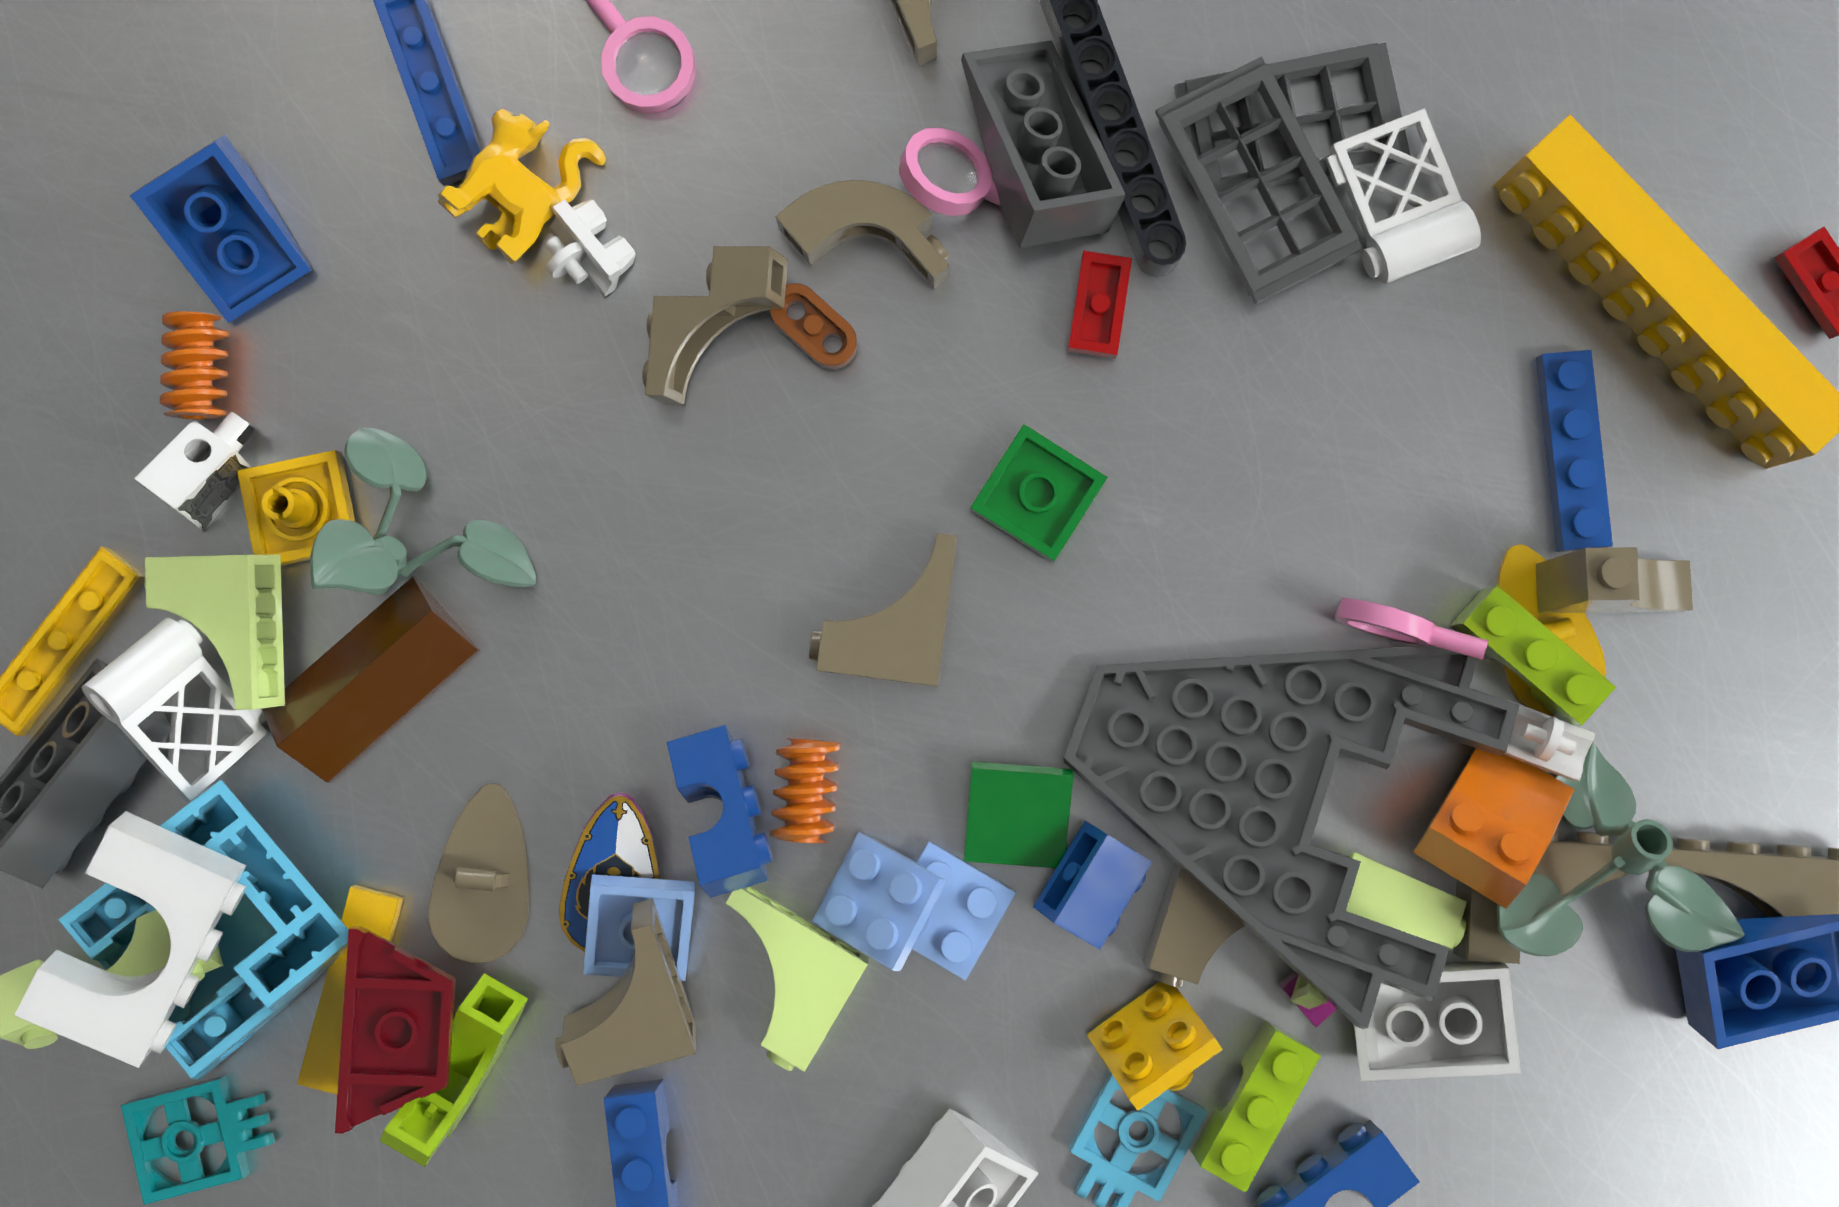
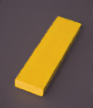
M102 546L99 548L0 676V724L14 735L25 736L144 583L145 575L110 548Z
M359 885L350 886L341 921L348 929L353 925L362 926L392 942L404 897ZM347 949L328 968L297 1085L336 1095L338 1092Z

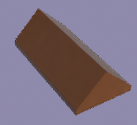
M412 576L285 688V706L262 709L276 746L326 783H330L475 656L480 649L417 577Z

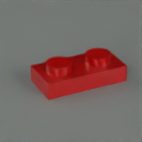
M1824 226L1775 256L1774 259L1827 337L1831 339L1839 336V247Z
M1083 250L1067 352L1116 359L1119 350L1132 258Z

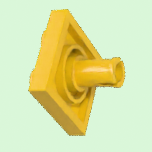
M331 450L237 470L253 555H280L281 566L310 560L314 540L326 523L338 519L355 522L342 452Z
M1162 982L1155 984L1086 1034L1137 1111L1166 1090L1179 1091L1185 1088L1193 1078V1071L1223 1050L1178 988Z

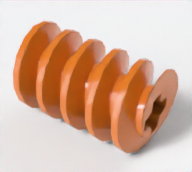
M190 311L167 312L162 315V324L174 330L166 332L161 337V344L166 348L174 350L161 355V364L174 370L160 375V384L173 390L160 395V404L173 410L165 412L163 415L192 420L226 417V410L212 405V400L227 397L226 390L212 386L213 380L228 377V371L213 366V361L228 358V351L214 346V341L229 338L228 331L214 327V322L222 319L220 316Z
M786 738L791 741V745L776 749V755L790 761V765L775 769L774 775L787 780L788 786L774 789L773 795L787 801V804L784 807L771 811L772 816L785 821V826L770 830V836L790 842L829 843L819 838V836L833 832L834 824L821 818V815L835 811L836 804L823 798L822 795L837 791V783L825 778L824 774L838 771L839 763L826 758L825 755L840 750L841 743L825 740Z

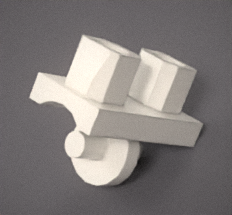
M593 199L571 207L566 200L553 206L552 211L556 217L549 230L554 237L546 243V247L553 254V257L546 266L547 271L553 278L569 274L576 284L581 283L588 277L603 297L615 291L619 276L633 265L636 255L635 250L621 236L602 246L594 235L605 229L607 219L604 212Z
M1520 705L1507 751L1504 755L1571 781H1580L1584 760L1596 733Z

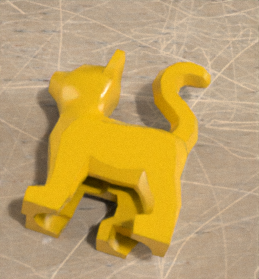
M501 108L491 118L493 126L491 142L473 158L468 172L458 188L446 186L437 195L439 197L437 202L454 218L469 211L483 199L491 203L501 213V217L494 225L484 224L475 237L490 251L498 248L512 265L536 241L544 223L554 215L552 211L553 206L563 200H566L568 203L574 200L581 188L578 161L581 158H587L593 163L602 166L605 164L606 156L604 150L590 139L579 138L571 140L563 146L558 159L561 183L551 187L518 161L519 158L536 148L539 140L548 130L550 123L547 120H543L537 124L524 114L512 113Z

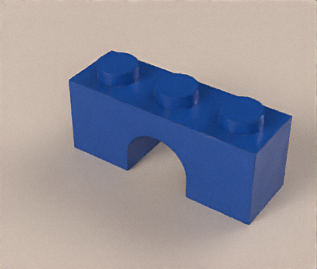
M722 725L666 742L676 786L685 800L691 803L705 798H715L723 802V812L717 824L708 831L688 837L699 886L712 898L769 881L765 864L772 863L773 856L766 833H757L754 816L761 814V807L754 785L746 787L742 770L749 768L750 764L742 738L734 740L726 725Z
M664 1079L614 1085L604 1097V1107L616 1207H679L676 1180L670 1181L667 1166L666 1139L670 1126Z
M1368 1120L1364 1124L1355 1123L1346 1128L1338 1136V1144L1325 1154L1317 1153L1305 1159L1297 1168L1298 1174L1284 1185L1275 1184L1264 1190L1258 1196L1255 1207H1325L1327 1201L1334 1194L1343 1190H1354L1362 1193L1373 1207H1388L1420 1183V1181L1383 1131L1371 1120Z

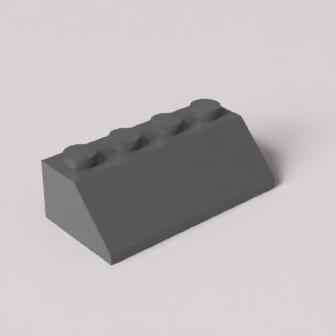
M97 658L0 777V871L41 888L47 884L55 873L61 872L67 866L73 850L86 834L92 833L97 829L104 817L105 810L118 794H122L130 788L135 780L136 772L147 759L115 723L108 720L91 704L82 690V686L108 665ZM154 711L137 725L151 742H166L168 732L170 731V724L163 712Z

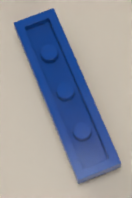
M373 0L438 181L445 186L464 179L473 158L482 151V147L428 0Z
M1592 350L1541 354L1536 357L1556 552L1577 551L1583 548L1612 547L1613 541Z

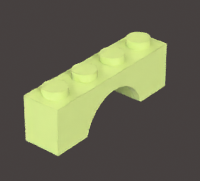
M157 910L136 919L133 937L128 948L121 958L106 970L107 972L120 976H143L153 973L167 964L171 948L170 935L164 919ZM218 945L208 962L201 959L198 960L191 975L200 978L199 981L205 977L206 972L223 966ZM39 959L0 975V1038L22 1045L26 1049L48 1046L57 1041V1035H59L14 1016L37 969L44 963V961Z

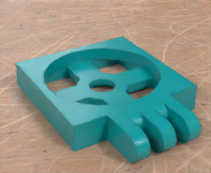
M225 1075L138 1098L120 1105L143 1204L146 1205L222 1185L248 1176L250 1170L245 1152L276 1142L273 1131L253 1136L252 1132L253 1128L271 1122L269 1112L249 1116L247 1111L248 1108H255L266 1103L264 1092L232 1099L228 1078ZM199 1096L215 1105L218 1121L203 1125L192 1121L186 1098ZM160 1105H164L169 1127H167L163 1135L146 1139V1130L152 1114ZM180 1131H188L193 1136L194 1143L188 1150L180 1149L176 1144V1135ZM223 1141L227 1156L213 1175L205 1177L200 1153L204 1146ZM167 1156L170 1160L177 1162L181 1181L163 1174L154 1165L152 1160Z

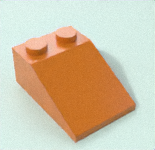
M1476 748L1413 853L1507 909L1531 878L1556 831L1575 789L1535 766L1504 754L1498 756Z

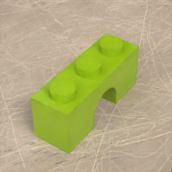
M1498 585L1482 589L1450 625L1457 632L1488 640L1484 656L1487 659L1492 658L1501 662L1516 673L1530 687L1526 692L1559 720L1575 726H1583L1616 689L1615 685Z
M1264 1019L1240 1062L1243 1066V1075L1234 1096L1223 1110L1215 1107L1191 1150L1199 1166L1246 1193L1321 1055L1307 1043Z

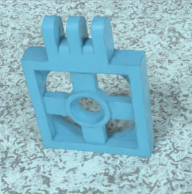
M1109 1072L1069 1146L1072 1154L1089 1163L1076 1186L1074 1194L1085 1199L1096 1182L1100 1186L1094 1195L1092 1204L1097 1207H1105L1112 1192L1117 1194L1112 1207H1128L1137 1190L1160 1202L1208 1112L1203 1106L1171 1090H1166L1139 1111L1132 1110L1126 1112L1109 1102L1114 1092L1121 1089L1112 1073ZM1167 1101L1175 1105L1179 1114L1181 1125L1179 1140L1160 1131L1156 1122ZM1099 1121L1118 1131L1121 1140L1110 1161L1104 1158L1095 1142L1094 1129ZM1135 1121H1142L1148 1127V1133L1142 1140H1134L1129 1135V1127ZM1151 1150L1167 1159L1163 1164L1149 1171H1129L1139 1153Z

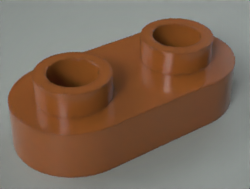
M799 283L787 284L784 309L770 310L777 328L821 367L839 369L849 364L857 351V338L853 327L806 285ZM793 305H801L806 311L802 318L794 320L787 315L789 308ZM831 337H836L842 342L840 350L834 353L827 352L823 348L824 342Z

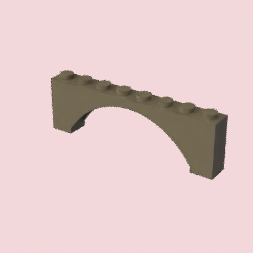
M1555 831L1533 873H1539L1551 879L1558 887L1562 897L1612 861L1611 848L1613 843H1609V836L1602 837L1595 832H1577L1576 841L1558 840V831ZM1677 838V847H1672L1671 853L1664 858L1667 866H1678L1688 869L1695 874L1705 876L1730 888L1752 903L1766 917L1839 914V848L1828 847V856L1825 857L1811 856V847L1778 844L1777 853L1760 852L1761 844L1727 841V850L1710 849L1709 840ZM1618 869L1593 888L1631 874L1624 873ZM1457 880L1456 897L1467 901L1462 917L1466 920V930L1460 943L1453 948V954L1468 961L1520 964V951L1509 945L1497 929V903Z

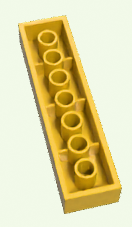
M1571 114L1493 185L1500 192L1499 196L1503 204L1510 211L1521 214L1534 227V234L1540 243L1549 249H1555L1568 263V269L1572 276L1580 283L1589 285L1603 299L1602 303L1605 310L1615 319L1624 321L1638 335L1637 341L1642 349L1663 361L1672 371L1671 375L1675 383L1686 392L1693 393L1707 407L1706 413L1708 417L1719 427L1728 429L1740 441L1742 452L1752 462L1763 465L1767 469L1816 455L1839 433V392Z

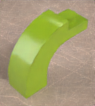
M484 973L459 1006L453 1019L449 1084L446 1088L424 1098L419 1097L405 1103L383 1130L380 1142L421 1166L426 1167L446 1137L449 1138L483 1086L511 1037L528 998Z

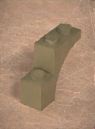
M713 246L712 262L709 263L706 271V283L710 291L709 296H654L653 309L647 318V333L650 338L649 356L642 371L643 384L646 388L645 395L665 404L684 405L689 379L695 365L708 345L722 331L746 316L771 309H784L788 259L770 246Z

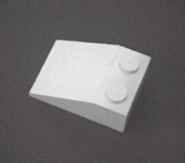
M1481 961L1446 963L1435 999L1431 1001L1381 983L1368 1028L1364 1030L1354 1025L1360 1081L1521 1074L1509 967L1505 963Z

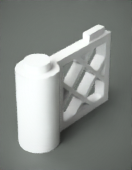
M1425 108L1334 143L1330 147L1332 156L1327 157L1325 162L1335 187L1345 185L1367 240L1366 249L1362 250L1361 256L1364 268L1371 278L1377 277L1379 281L1386 284L1479 247L1481 233L1477 218L1470 206L1461 199ZM1414 125L1423 143L1417 158L1392 148L1398 132ZM1389 136L1386 141V144L1376 141L1378 139ZM1363 146L1381 154L1372 176L1355 170L1347 152ZM1426 156H1428L1431 164L1424 162ZM1387 158L1413 168L1404 190L1378 180ZM1419 172L1436 178L1444 197L1429 202L1410 194ZM1360 183L1367 186L1364 193ZM1374 189L1399 200L1392 217L1375 223L1368 205ZM1406 203L1415 207L1403 212Z
M165 618L82 686V690L91 704L124 732L185 801L191 802L268 734L267 730L262 726L266 721V717L261 709L235 710L233 691L202 656L199 644L203 642V639L199 632L184 619L176 622L170 618ZM198 674L210 687L209 709L183 707L185 685ZM173 696L172 706H161ZM220 699L229 710L220 709ZM154 711L172 712L169 743L151 742L137 725ZM183 713L208 714L206 745L180 743ZM219 715L235 716L247 729L248 733L233 746L217 745ZM158 748L169 749L168 759L160 752ZM180 749L205 750L204 772L189 784L178 772ZM216 751H227L216 760Z

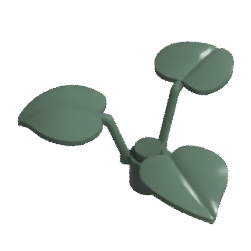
M361 427L349 437L345 445L344 454L351 471L371 486L377 488L389 487L390 498L374 537L371 536L364 526L351 520H332L321 528L314 540L310 556V576L313 589L341 588L380 595L385 593L394 584L399 574L409 577L415 568L452 547H460L457 552L460 564L477 577L513 587H533L536 584V573L522 542L509 529L487 520L470 521L463 529V536L453 535L408 561L405 546L398 539L386 536V533L399 502L401 489L417 492L425 485L427 479L425 464L411 445L389 432Z
M1594 742L1591 744L1585 757L1580 781L1574 782L1558 775L1555 778L1575 789L1562 816L1566 824L1579 830L1594 826L1596 833L1602 837L1619 836L1612 844V861L1562 897L1558 887L1551 879L1542 874L1533 873L1527 885L1507 909L1497 904V929L1509 945L1533 956H1554L1573 947L1583 932L1581 918L1568 904L1618 869L1633 875L1643 874L1650 869L1645 886L1654 896L1646 903L1645 913L1655 934L1667 945L1680 951L1699 952L1737 941L1745 935L1725 902L1702 878L1688 869L1678 866H1667L1664 858L1671 853L1673 847L1669 832L1663 825L1653 820L1645 819L1637 823L1632 821L1636 814L1634 794L1623 776L1603 757Z

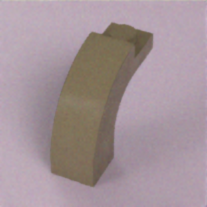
M847 180L826 184L800 196L775 216L779 230L810 266L844 240L859 236H871L883 239L898 248L933 289L949 277V264L946 262L950 258L949 253L934 235L931 234L927 238L924 236L932 228V214L913 197L889 185L866 180Z

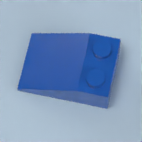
M225 134L130 195L228 323L312 270L257 177Z
M1839 914L1737 919L1745 934L1737 941L1699 952H1685L1676 949L1688 1024L1716 1049L1839 1020Z

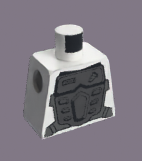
M232 411L213 433L198 422H191L137 475L135 480L205 532L239 488L240 483L237 470L251 468L238 452L256 430Z

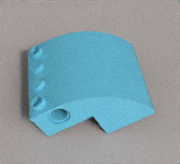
M219 780L160 825L162 828L247 865L238 882L247 886L240 902L231 916L222 913L215 929L223 932L218 943L223 966L206 972L205 977L198 982L186 1006L182 1008L176 1005L169 1018V1021L177 1025L165 1048L190 1078L197 1080L204 1077L282 1012L313 984L344 953L348 946L349 929L222 780ZM105 883L58 920L92 960L98 961L105 970H108L121 958L128 948L133 937L136 919L156 909L145 900Z

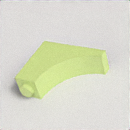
M281 556L145 557L144 586L146 589V608L160 609L177 614L190 621L208 637L227 669L234 695L235 710H254L285 706Z
M1356 852L1346 856L1361 861L1347 905V912L1449 947V950L1455 948L1460 943L1466 930V920L1462 917L1467 901ZM1300 975L1298 976L1291 1002L1307 1009L1327 1002Z
M751 886L732 891L726 904L736 910L754 928L766 948L773 969L775 981L774 1010L761 1046L769 1050L766 1056L781 1068L792 1071L796 1066L805 1072L866 969L869 957Z

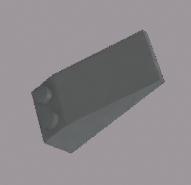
M1053 41L963 53L961 62L1001 208L1019 248L1109 232L1126 194Z

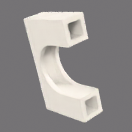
M125 811L109 825L85 874L145 900L159 912L167 925L170 935L171 948L167 964L163 968L143 976H120L56 950L37 969L14 1016L140 1068L151 1051L161 1054L171 1038L177 1024L169 1021V1018L176 1005L182 1008L186 1006L196 989L200 978L191 974L199 959L208 962L223 935V932L215 929L222 913L231 916L240 902L247 886L238 882L247 865Z

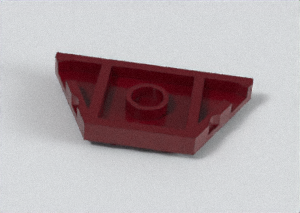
M355 925L351 926L348 931L335 1133L338 1134L348 1132L356 1125L378 1115H386L403 1107L405 1103L416 1098H424L444 1089L449 1084L456 978L372 931Z

